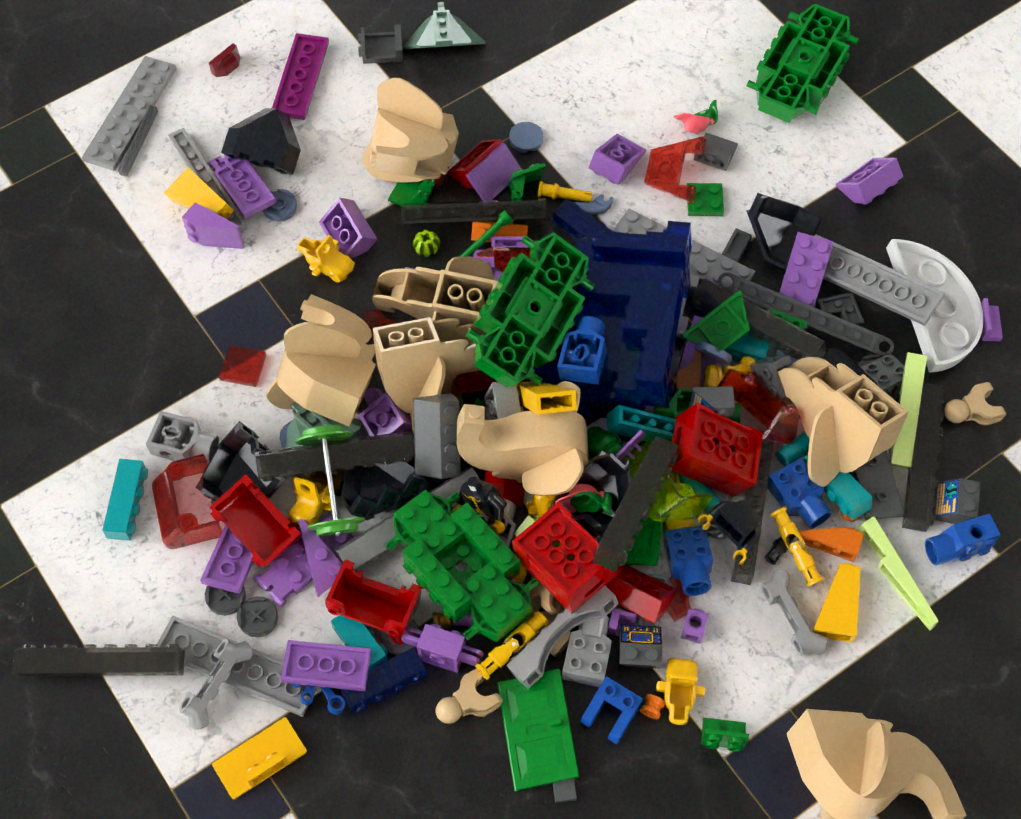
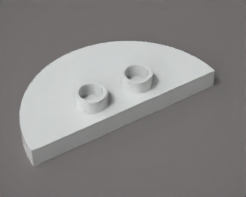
M892 239L886 249L893 269L945 293L944 299L926 326L913 320L911 321L922 353L927 356L926 365L929 373L949 369L960 363L972 351L980 339L983 329V310L978 294L967 276L944 255L916 242Z

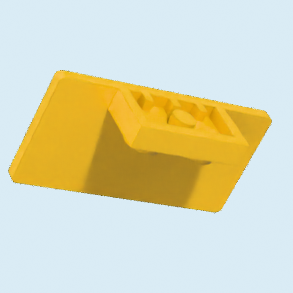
M284 717L212 763V766L231 798L235 800L306 754L307 750L287 718Z

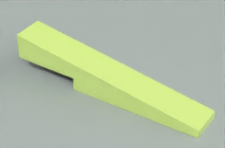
M908 352L906 356L898 403L909 413L895 444L891 448L890 464L892 466L911 467L927 360L925 355Z
M875 516L871 517L861 524L858 531L864 534L863 539L880 558L881 561L877 568L929 631L932 630L938 623L937 617Z

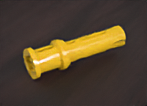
M540 181L538 197L542 195L552 197V199H557L558 197L590 203L592 192L559 187L556 183L551 185Z

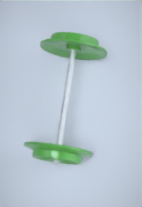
M322 425L304 430L302 432L303 437L295 440L296 444H323L333 520L309 525L307 529L316 531L317 536H339L340 534L357 531L358 524L364 522L365 518L338 519L327 444L353 436V433L344 431L342 425Z

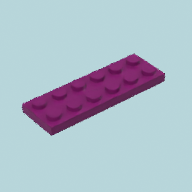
M296 33L272 108H277L289 115V118L306 119L329 45L328 37Z

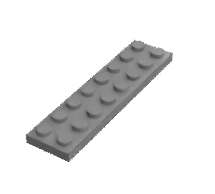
M148 56L143 58L82 156L84 162L115 171L131 145L149 106H155L177 70L176 65Z
M629 208L611 232V238L674 270L679 266H686L691 274L700 276V283L728 297H731L733 294L722 290L718 286V278L721 274L729 272L749 281L755 275L754 270ZM725 276L722 279L724 287L732 285L731 277Z
M817 234L815 235V237H819V238H822V239H826V238H823V237H821V236H819V235H817ZM833 243L823 279L926 326L944 299V292L837 243Z
M172 616L153 653L208 677L219 661L213 654L226 637ZM252 649L251 659L235 663L230 669L231 673L228 679L222 682L301 717L304 716L309 706L302 704L300 701L301 694L305 691L307 685L296 688L291 683H282L281 675L284 661ZM304 696L306 700L311 699L310 696Z

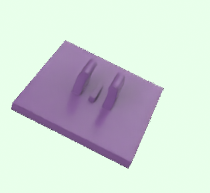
M642 430L616 454L620 462L627 455L635 459V456L630 453L635 447L642 452L638 444L647 436Z

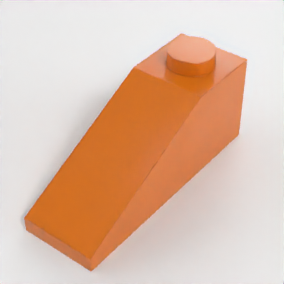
M474 220L472 222L471 240H478L496 222ZM511 223L509 226H502L492 237H524L525 235L527 236L528 225ZM490 237L486 242H491L492 237Z
M846 527L803 530L799 532L806 546L851 562L855 561L864 536L857 529Z

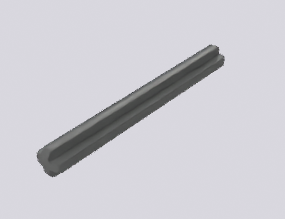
M149 106L118 170L121 176H128L158 113L156 106Z

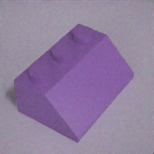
M872 158L836 183V186L854 203L865 205L871 203L874 197L883 194L888 187L896 185L898 180L904 176L897 158Z
M339 197L319 221L327 236L331 235L332 239L338 240L337 245L341 247L339 252L349 256L351 259L366 253L378 240L354 200Z

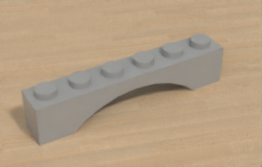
M604 585L574 613L571 614L567 609L559 613L549 626L544 627L534 640L529 641L518 655L511 658L510 662L506 665L510 672L529 689L543 676L548 656L561 637L572 628L584 622L604 618L619 604L616 596Z

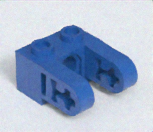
M606 676L580 722L590 728L605 702L615 706L622 713L607 739L617 745L644 700Z

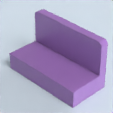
M983 298L981 302L983 310L982 341H1001L1003 336L999 306H989L988 298Z

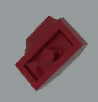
M232 43L209 62L212 75L215 77L227 76L239 66L240 55L237 45Z

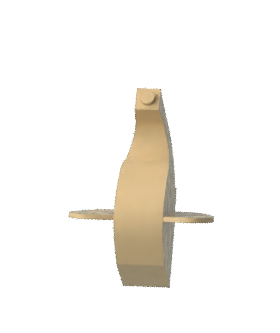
M395 77L380 83L377 88L378 109L372 137L362 158L368 172L377 179L401 183L419 182L424 179H439L441 173L446 175L448 172L447 166L451 167L459 135L453 115L443 113L440 106L425 92L402 78Z
M454 257L447 263L445 270L441 269L438 271L416 267L415 270L393 269L383 272L378 277L372 301L378 310L395 313L396 309L417 319L431 317L434 321L458 318L460 323L457 326L475 322L480 309L486 303L490 292L498 282L494 280L492 269L486 261L474 257Z
M311 294L308 300L303 301L300 309L303 311L301 319L308 322L297 324L287 329L284 333V354L276 380L270 385L266 396L268 401L278 408L294 409L291 407V403L296 401L309 411L350 427L367 391L376 366L372 361L375 355V345H368L372 337L371 329L364 320L354 313Z
M431 317L373 328L376 363L384 388L401 410L410 413L413 432V398L449 393L458 397L474 380L486 375V373L474 366L476 344L473 340L466 337L469 329L478 335L486 334V332L475 326L474 323L457 326L460 323L458 318L434 321Z
M818 357L799 359L788 368L778 371L786 399L764 400L776 413L789 407L792 402L795 404L803 428L810 439L808 475L813 483L821 487L828 485L839 472H852L892 447L909 413L864 374L859 376L842 363L837 364L836 368L828 361Z
M568 381L557 384L556 386L576 390L578 410L581 394L580 388ZM464 404L457 418V449L461 457L472 466L493 471L492 476L517 480V483H523V488L532 495H560L573 489L582 476L584 467L589 463L586 422L583 416L577 413V410L538 415L529 410L500 419L485 420V406Z
M806 709L786 733L801 778L823 807L820 819H870L882 812L900 793H910L922 799L933 819H963L967 815L951 779L935 754L916 737L908 733L891 732L893 724L888 721L868 719L863 713Z

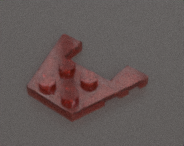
M702 136L651 149L644 180L645 184L693 204L696 187L679 185L685 154H704L706 138Z

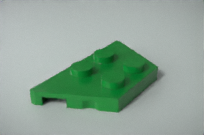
M740 290L683 333L682 337L695 344L700 341L714 345L718 350L725 351L750 331L742 292Z

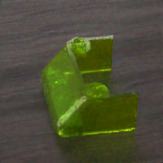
M672 440L648 441L640 446L642 452L636 449L631 453L635 456V459L627 455L620 461L629 460L634 495L647 515L655 521L697 519L713 497L711 494L696 495L688 484H675L662 465L665 455L671 449Z

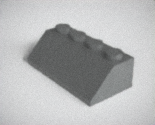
M451 393L413 398L416 475L441 479L461 476L460 454L457 449L459 400Z

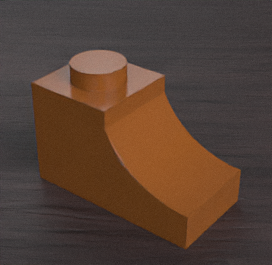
M694 352L690 364L686 368L678 370L677 375H674L673 386L677 387V391L679 388L693 389V387H700L702 352Z

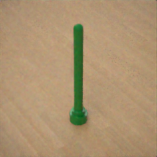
M505 210L501 212L498 221L459 257H470L502 226H509L514 221Z

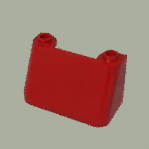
M246 474L209 507L213 511L210 515L218 523L222 521L253 554L251 559L258 567L262 565L267 567L302 537V534Z
M344 560L325 600L328 612L332 615H341L380 629L394 637L403 635L419 606L422 587L412 583L410 589H406L404 585L401 586V589L394 588L364 577V571L360 570L358 573L354 570V562Z

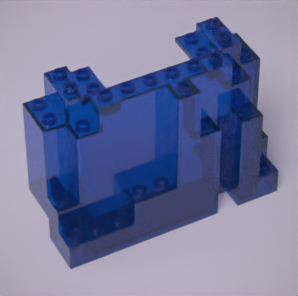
M668 221L667 228H664L663 232L646 231V234L597 231L596 238H582L581 241L576 242L575 248L588 256L586 279L595 284L591 291L580 284L572 288L585 297L582 303L584 307L574 317L575 323L566 333L576 331L579 319L585 316L598 318L605 324L603 337L605 338L607 353L599 385L559 379L557 365L563 344L560 347L558 346L555 359L551 363L548 362L539 368L534 366V373L543 378L542 383L557 385L568 381L577 385L581 392L577 413L582 416L607 418V414L618 405L645 411L646 406L669 408L672 395L670 369L683 298L689 297L691 286V222Z

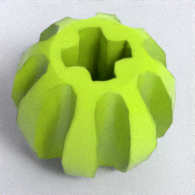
M423 230V232H418L415 235L413 247L419 255L430 257V255L438 252L440 240L433 231Z

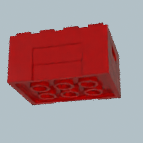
M696 403L675 419L667 468L735 497L756 485L763 432L748 425H741L715 413L714 410Z
M559 502L512 541L515 555L520 560V564L571 614L618 574L616 555L602 542L599 543ZM560 542L561 545L559 547H554L553 543ZM569 555L575 556V559L573 561H569L567 557Z

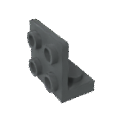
M705 133L701 143L698 142L695 147L693 160L727 171L738 143Z
M892 354L883 356L860 367L894 400L899 398L905 366Z
M790 355L765 357L749 365L751 375L757 386V393L762 401L786 399L778 371L784 369L785 365L792 362Z

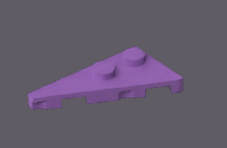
M302 518L299 521L300 532L316 596L319 598L332 587L342 563L313 530L307 529L309 525Z

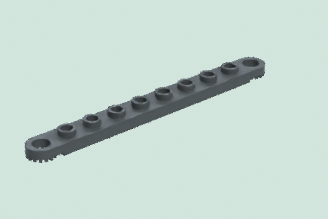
M729 272L721 274L718 278V286L726 292L734 295L740 290L742 298L806 321L808 326L881 356L890 355L894 350L893 341L883 335ZM725 276L731 277L733 281L730 287L722 285V279ZM882 341H887L890 344V348L886 352L879 350V344Z

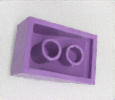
M616 134L595 150L589 169L595 174L607 178L611 183L619 185L639 162L646 149Z
M196 202L182 216L184 227L188 234L187 237L193 243L197 242L202 246L237 249L245 247L240 228L237 224Z

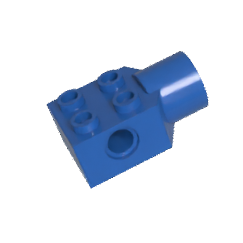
M591 316L581 317L576 331L566 333L557 365L560 380L599 385L607 353L606 342L603 337L605 324L600 319Z
M802 458L769 475L766 487L782 508L786 506L788 516H801L809 529H813L824 523L832 515L833 512L821 498L825 488L812 482L808 475V466Z
M986 514L954 524L940 535L927 538L925 540V550L930 562L935 566L950 561L960 560L963 562L977 554L979 556L988 554L1001 534L991 515Z
M702 526L665 530L664 547L671 577L681 580L683 592L688 596H698L708 592L712 587L709 574L712 571L713 557L706 530H703Z

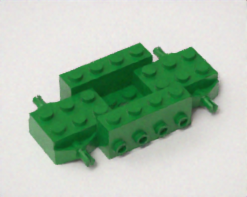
M817 4L811 5L803 13L801 12L800 15L790 11L788 18L797 21L798 24L787 20L784 27H780L777 34L778 37L773 38L771 48L767 49L764 54V60H760L758 63L756 83L749 80L746 87L757 92L759 111L788 123L804 112L817 115L822 102L827 98L831 87L836 82L837 76L840 75L844 64L847 63L850 57V53H848L850 45L845 44V41L856 45L859 41V38L850 35L848 16ZM801 57H807L808 60H803Z
M554 232L535 242L526 235L522 238L521 242L531 250L530 258L520 253L517 257L513 256L509 260L505 271L499 277L498 283L490 292L488 300L480 309L479 315L474 322V325L486 332V334L478 335L471 329L466 334V337L473 340L476 344L474 366L506 388L508 386L512 387L524 379H530L537 385L541 383L543 378L534 373L533 367L539 368L548 362L551 363L555 359L558 346L560 347L564 343V335L575 323L574 317L584 307L582 303L585 297L572 288L580 284L591 291L595 284L586 279L588 256ZM531 303L537 305L538 312H533L531 310Z
M424 490L394 512L393 525L395 536L385 543V546L389 551L398 544L406 547L402 550L404 569L408 574H413L417 578V584L430 593L429 597L435 604L439 603L443 608V614L448 619L452 618L457 623L469 612L471 613L473 625L463 633L467 640L478 633L498 642L532 615L533 608L530 591L538 586L539 582L535 578L525 585L512 581L514 577L520 574V560L468 503H465L455 512L451 513V505L460 499L457 492L444 499ZM464 563L467 565V569L459 571L456 569V566Z

